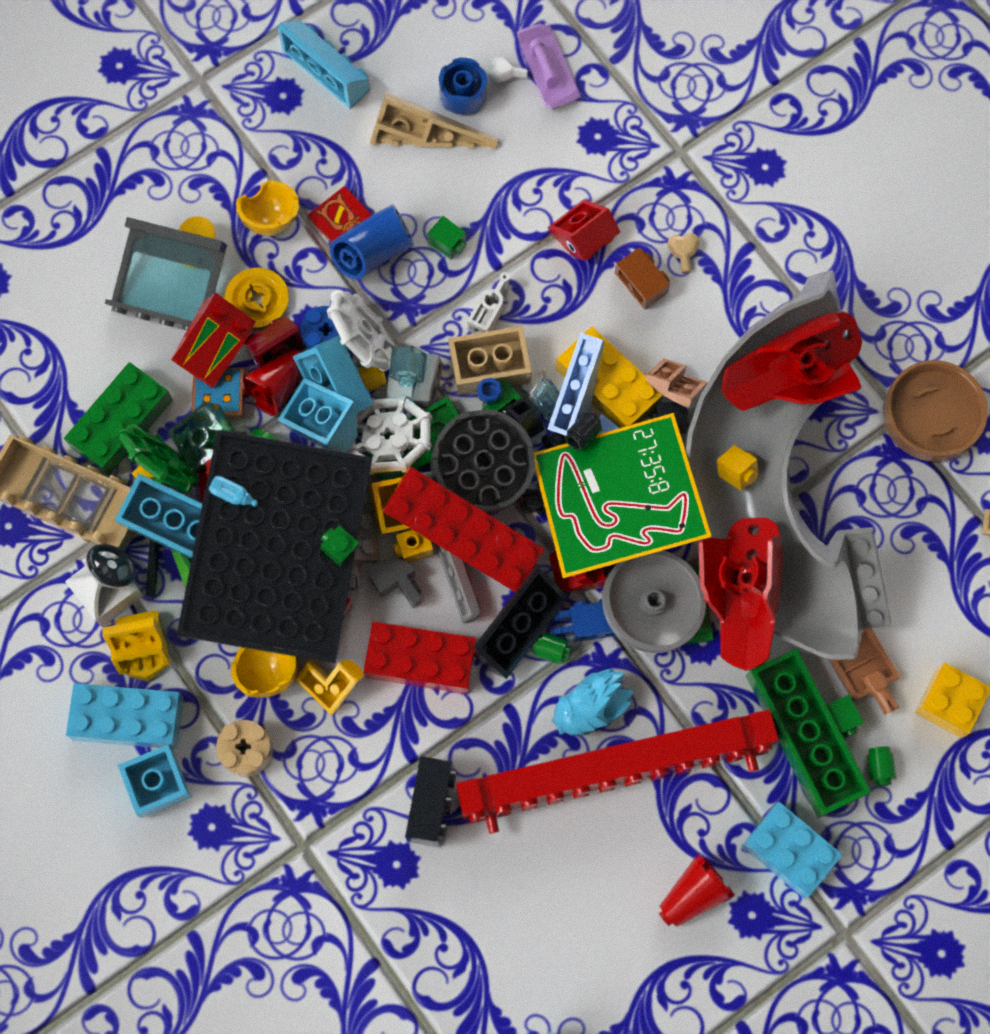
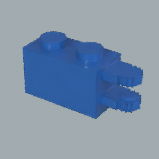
M602 599L599 600V603L589 604V601L576 602L574 606L570 607V610L557 612L552 618V621L570 619L571 626L557 627L552 630V634L557 637L573 635L574 642L616 636L605 618Z

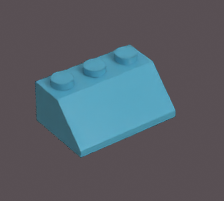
M340 336L328 339L292 356L303 379L306 378L357 403V413L373 405L370 392L363 384L359 375V369L353 363L348 353V347L339 342L341 340Z
M304 378L278 421L295 434L325 449L347 453L357 438V403Z

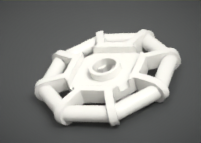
M342 290L334 291L331 294L332 302L327 310V315L337 329L341 338L339 342L342 345L345 344L361 360V365L364 367H376L382 371L389 370L393 365L391 358L392 353L395 351V344L387 335L382 324V317H378L363 302V298L360 295L346 294Z
M406 395L396 398H371L373 405L357 413V432L362 433V442L355 444L354 441L347 453L362 455L361 453L365 451L370 452L373 458L369 475L402 471L404 473L424 452L431 450L430 428L433 417L429 412H425L409 400V396ZM398 407L396 412L380 413L379 409ZM407 410L417 419L410 421L404 414ZM374 411L375 415L370 416L367 419V423L365 425L360 424L367 416H369ZM420 428V438L415 439L414 430ZM389 432L394 434L391 435L390 439L385 440V437L383 436L384 434ZM407 448H408L409 450H410L411 448H414L411 452H409V453L402 459V456L404 455L403 452H404ZM385 460H397L392 462H381Z

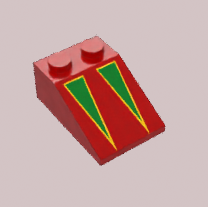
M215 292L200 306L171 360L213 388L247 340L256 321Z

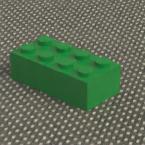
M128 362L67 433L64 440L71 449L109 476L128 454L124 445L120 444L117 440L118 431L126 429L129 424H136L147 432L173 399L166 388L131 362Z

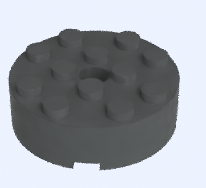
M489 409L468 411L452 419L439 434L431 453V473L435 482L487 514L497 513L516 502L528 488L535 470L533 445L525 429L510 416ZM483 456L487 458L489 466L480 467L477 463V457Z

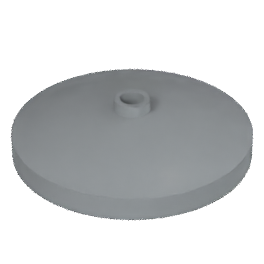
M662 550L617 563L608 574L602 591L603 612L612 631L624 643L643 652L664 653L679 648L696 634L704 619L706 601L700 588L698 575L687 562L667 551Z

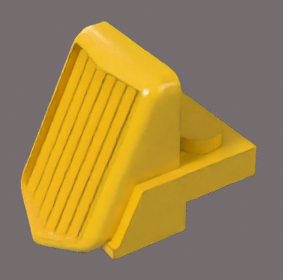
M153 610L120 617L116 620V625L103 628L102 636L111 651V661L119 675L126 674L131 678L150 681L161 673L167 665H170L167 642L163 636L161 617L158 611Z

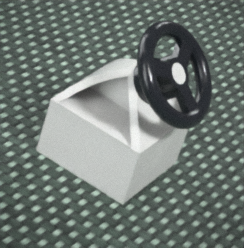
M110 544L93 546L86 556L87 565L65 581L101 627L105 626L143 596L133 583L136 576L134 562L126 552ZM110 553L115 554L119 558L114 559ZM121 566H127L128 575L124 572Z

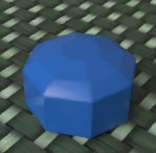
M493 378L483 379L477 386L479 400L485 404L497 403L502 396L500 382Z

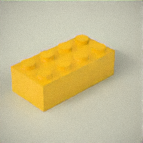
M591 326L584 334L604 340L591 404L619 428L642 422L655 410L656 404L662 402L663 395L650 385L643 373ZM578 339L556 360V370L564 378Z

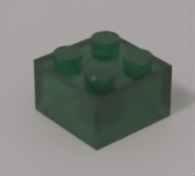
M205 401L167 431L192 473L202 474L207 472L205 461L212 458L217 429L236 432L218 404Z

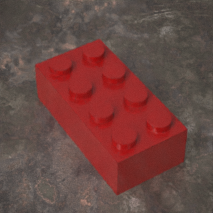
M372 621L363 673L367 679L468 694L474 660L473 647L476 644V638Z

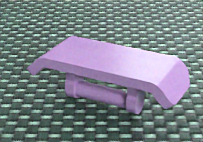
M540 23L519 30L517 36L521 50L545 106L548 109H552L573 102L581 97L551 27Z

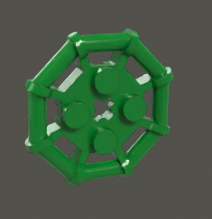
M129 424L126 429L118 431L117 440L120 444L124 445L129 453L128 458L133 463L137 462L153 475L155 481L159 484L162 482L177 488L180 493L185 494L189 493L193 487L199 484V476L196 472L192 471L187 463V458L168 446L160 435H152L142 430L136 424Z

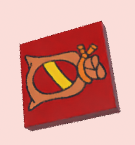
M345 186L307 215L311 223L330 243L355 225L372 216Z

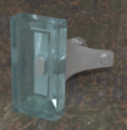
M540 370L535 386L525 382L522 384L521 390L526 395H530L532 402L539 408L547 422L550 423L560 392L553 382L546 378V372Z

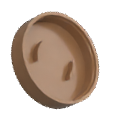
M939 360L922 361L902 371L888 389L883 403L884 424L894 443L907 454L920 460L931 462L948 461L964 454L982 434L988 417L986 396L977 380L963 368L950 362Z

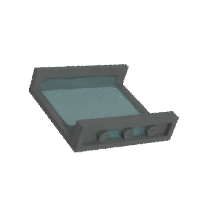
M127 217L125 227L130 230L112 300L106 299L104 304L111 306V311L126 315L127 311L135 312L136 318L147 321L150 320V317L158 318L159 324L173 327L174 323L183 325L182 330L187 331L202 303L216 291L227 244L220 240Z

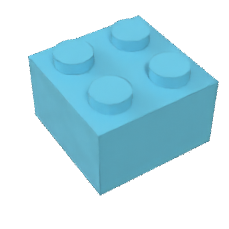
M168 744L118 765L134 811L140 818H145L192 798L174 749Z

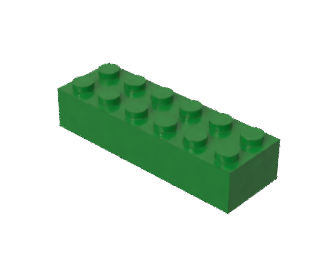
M796 648L757 668L749 670L746 678L763 711L770 709L778 741L817 819L871 793L798 649Z

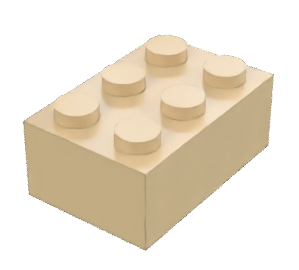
M523 326L448 338L457 395L477 392V386L480 382L488 378H493L500 382V384L506 380L510 386L531 382L532 370Z

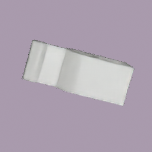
M506 272L501 273L500 281L496 288L488 289L482 294L467 320L468 331L476 334L493 330L503 311L502 295L504 291L509 289L510 274Z

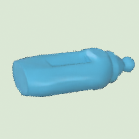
M215 476L209 487V491L213 495L234 505L252 504V506H257L258 504L243 486L222 476Z

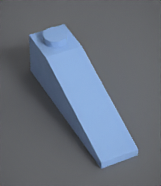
M580 332L548 430L566 436L567 430L583 413L589 414L604 340Z

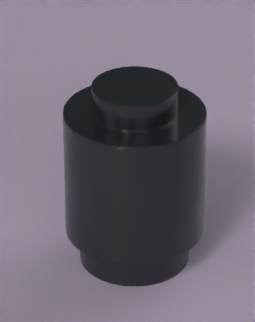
M583 413L567 430L565 440L568 445L577 451L587 448L602 431L600 419L592 413Z

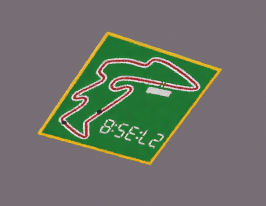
M674 413L598 434L587 448H582L580 451L573 449L566 443L534 453L535 470L563 578L712 537Z

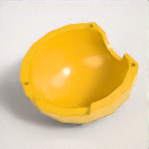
M268 180L261 184V188L255 196L250 198L246 195L238 197L236 200V211L246 228L258 235L276 236L287 230L296 220L299 213V197L294 189L287 184Z
M240 648L236 653L233 663H231V676L236 687L244 694L255 698L270 697L282 693L290 687L297 673L296 657L247 648Z

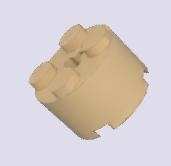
M239 720L226 725L222 729L217 739L216 751L220 762L228 771L236 776L247 778L258 775L269 765L273 757V744L266 731L259 724L249 720ZM247 743L251 749H247L245 754H243L239 749Z

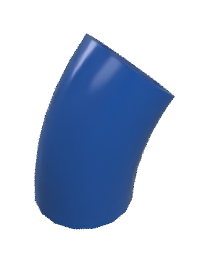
M392 204L333 240L330 245V255L335 266L346 277L361 279L387 260L414 246V242L400 213Z

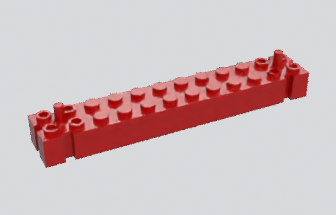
M770 709L751 713L747 716L734 717L492 774L479 779L475 778L456 783V790L463 820H469L470 824L485 821L486 818L489 834L499 832L497 818L510 815L512 809L521 808L522 811L536 809L538 803L547 801L548 805H554L563 802L564 797L573 795L574 799L589 796L592 790L599 789V793L615 790V787L622 783L625 784V787L640 784L643 778L650 777L651 781L666 778V775L672 771H676L677 775L691 772L692 768L701 765L702 769L716 766L723 759H727V762L730 763L742 760L743 756H745L749 772L758 771L759 766L756 756L769 753L768 751L773 749V744L778 741Z

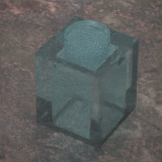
M413 345L392 348L389 377L404 387H411L415 383L424 382L427 354Z

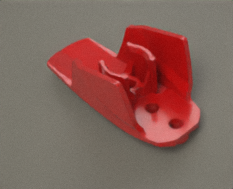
M844 311L825 314L772 339L725 369L722 379V394L736 408L746 411L774 399L800 405L819 404L861 389L859 378L849 364L859 355L863 342L855 318ZM847 330V335L843 337V333Z
M767 517L741 518L730 527L726 539L705 538L698 541L700 588L706 603L720 620L721 658L732 666L745 671L757 668L769 660L778 612L783 562L782 540L778 525ZM759 528V532L753 535L754 529Z

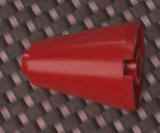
M292 349L251 371L242 378L241 386L247 397L252 395L256 399L254 405L270 416H274L282 411L303 378L292 357L303 352L302 350Z
M699 853L694 857L659 905L662 910L659 915L668 926L674 924L678 927L732 899L735 894L729 886H725L721 875Z

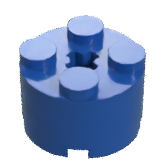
M460 57L453 59L450 64L442 67L439 74V96L444 109L460 115L476 114L479 112L487 97V75L477 61Z
M330 306L310 309L306 313L301 325V335L306 350L328 339L339 336L333 321L327 315V310Z

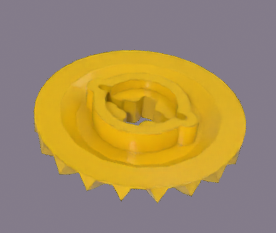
M250 268L232 278L226 288L224 299L255 320L256 323L253 328L259 327L262 329L271 321L281 318L282 314L286 313V308L289 304V293L284 280L275 272L265 268ZM251 289H253L255 294H257L259 297L263 296L261 298V305L263 308H261L260 305L257 304V302H251L253 300V293Z

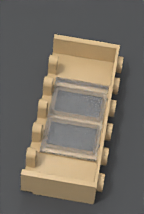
M9 435L0 451V501L96 544L114 545L125 552L136 532L119 525L115 518L131 488L123 485L124 482L113 475H110L109 478L101 475V471L93 466L87 465L86 468L80 466L76 459L67 455L62 458L55 454L56 451L45 445H42L41 448L33 445L34 442L25 436L20 435L17 438Z

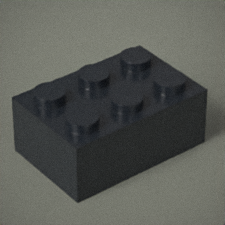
M420 756L405 834L407 842L438 848L440 841L445 842L447 823L443 822L444 815H450L452 796H448L449 788H455L457 769H453L452 761Z

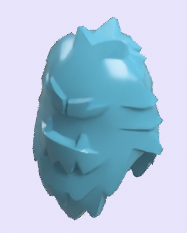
M612 669L591 673L568 694L560 697L551 720L556 724L559 734L567 733L570 736L587 734L597 728L608 726L609 723L620 718L628 711L632 705L630 700L633 690L623 689L620 682L625 676L624 673L613 672Z

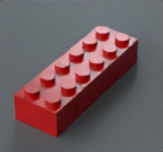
M411 466L408 467L382 509L384 513L514 592L517 591L544 551V548Z

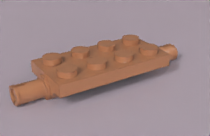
M865 628L855 659L828 660L853 703L869 694L870 696L873 695L885 716L899 708L887 687L889 683L895 681L900 676L872 628Z

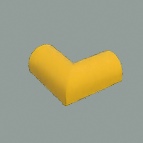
M310 660L295 680L330 715H333L361 680L363 671L355 662L342 660L329 675L315 660Z

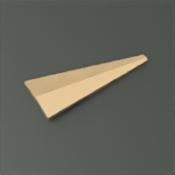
M386 92L369 144H391L392 146L409 144L420 147L450 148L453 146H467V148L490 147L495 149L498 138Z

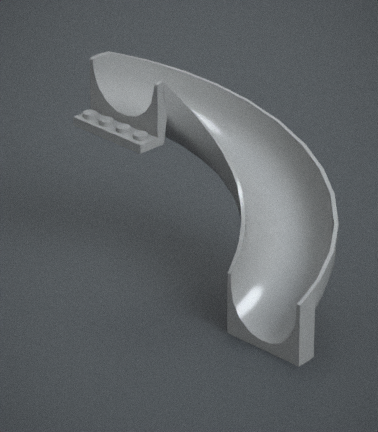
M832 270L809 276L799 296L781 304L752 325L721 359L699 397L688 430L686 455L712 536L709 538L726 539L730 527L741 518L767 517L779 527L782 540L783 562L774 634L820 657L844 660L857 657L865 628L891 626L892 621L873 527L836 531L826 546L809 530L794 502L789 477L790 453L805 421L822 403L800 405L774 399L746 411H741L732 405L722 394V379L728 366L772 339L811 319L829 313L841 312L834 272ZM733 445L753 454L758 463L757 479L742 491L718 476L717 459ZM759 528L754 529L753 535L759 532Z

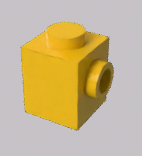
M733 445L717 459L718 476L740 491L754 483L758 477V463L755 456L743 451L736 445Z
M411 529L396 534L397 543H394L393 547L397 558L402 557L403 561L411 563L434 555L431 541Z

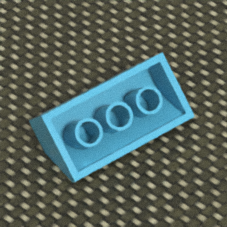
M301 20L282 22L277 26L282 51L349 109L370 91L369 77L366 72L354 67L345 54L340 55L330 41L327 39L323 40L318 36L317 31L311 25H305Z

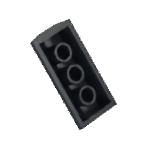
M536 565L473 647L474 657L490 672L507 679L568 599V596Z

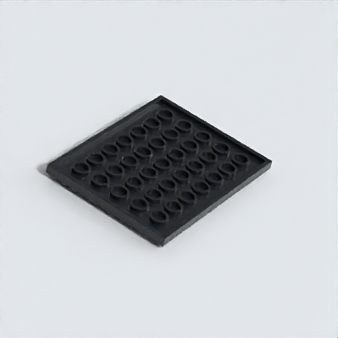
M217 429L177 636L335 664L355 552L340 567L321 550V544L323 543L321 538L330 528L335 530L338 526H341L356 541L358 540L372 457ZM215 476H222L243 486L258 504L257 506H252V504L234 505L213 495L209 491V487Z

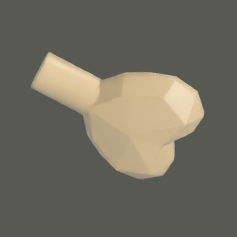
M689 233L684 237L673 235L668 240L669 250L675 257L680 259L682 273L691 272L690 258L696 253L700 244L699 237L694 233Z

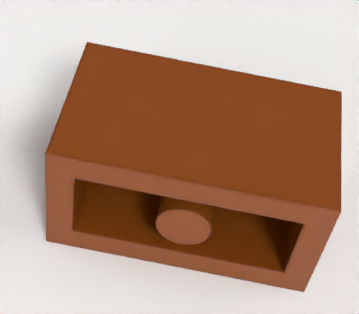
M639 247L616 263L615 274L645 310L668 293L670 280L665 272L657 269L651 255L647 252L644 253Z

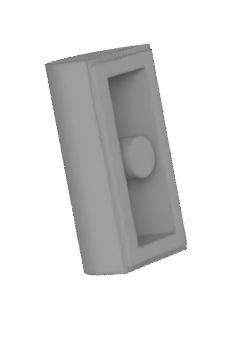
M424 354L422 357L412 402L422 409H426L435 403L443 370V363L439 355Z

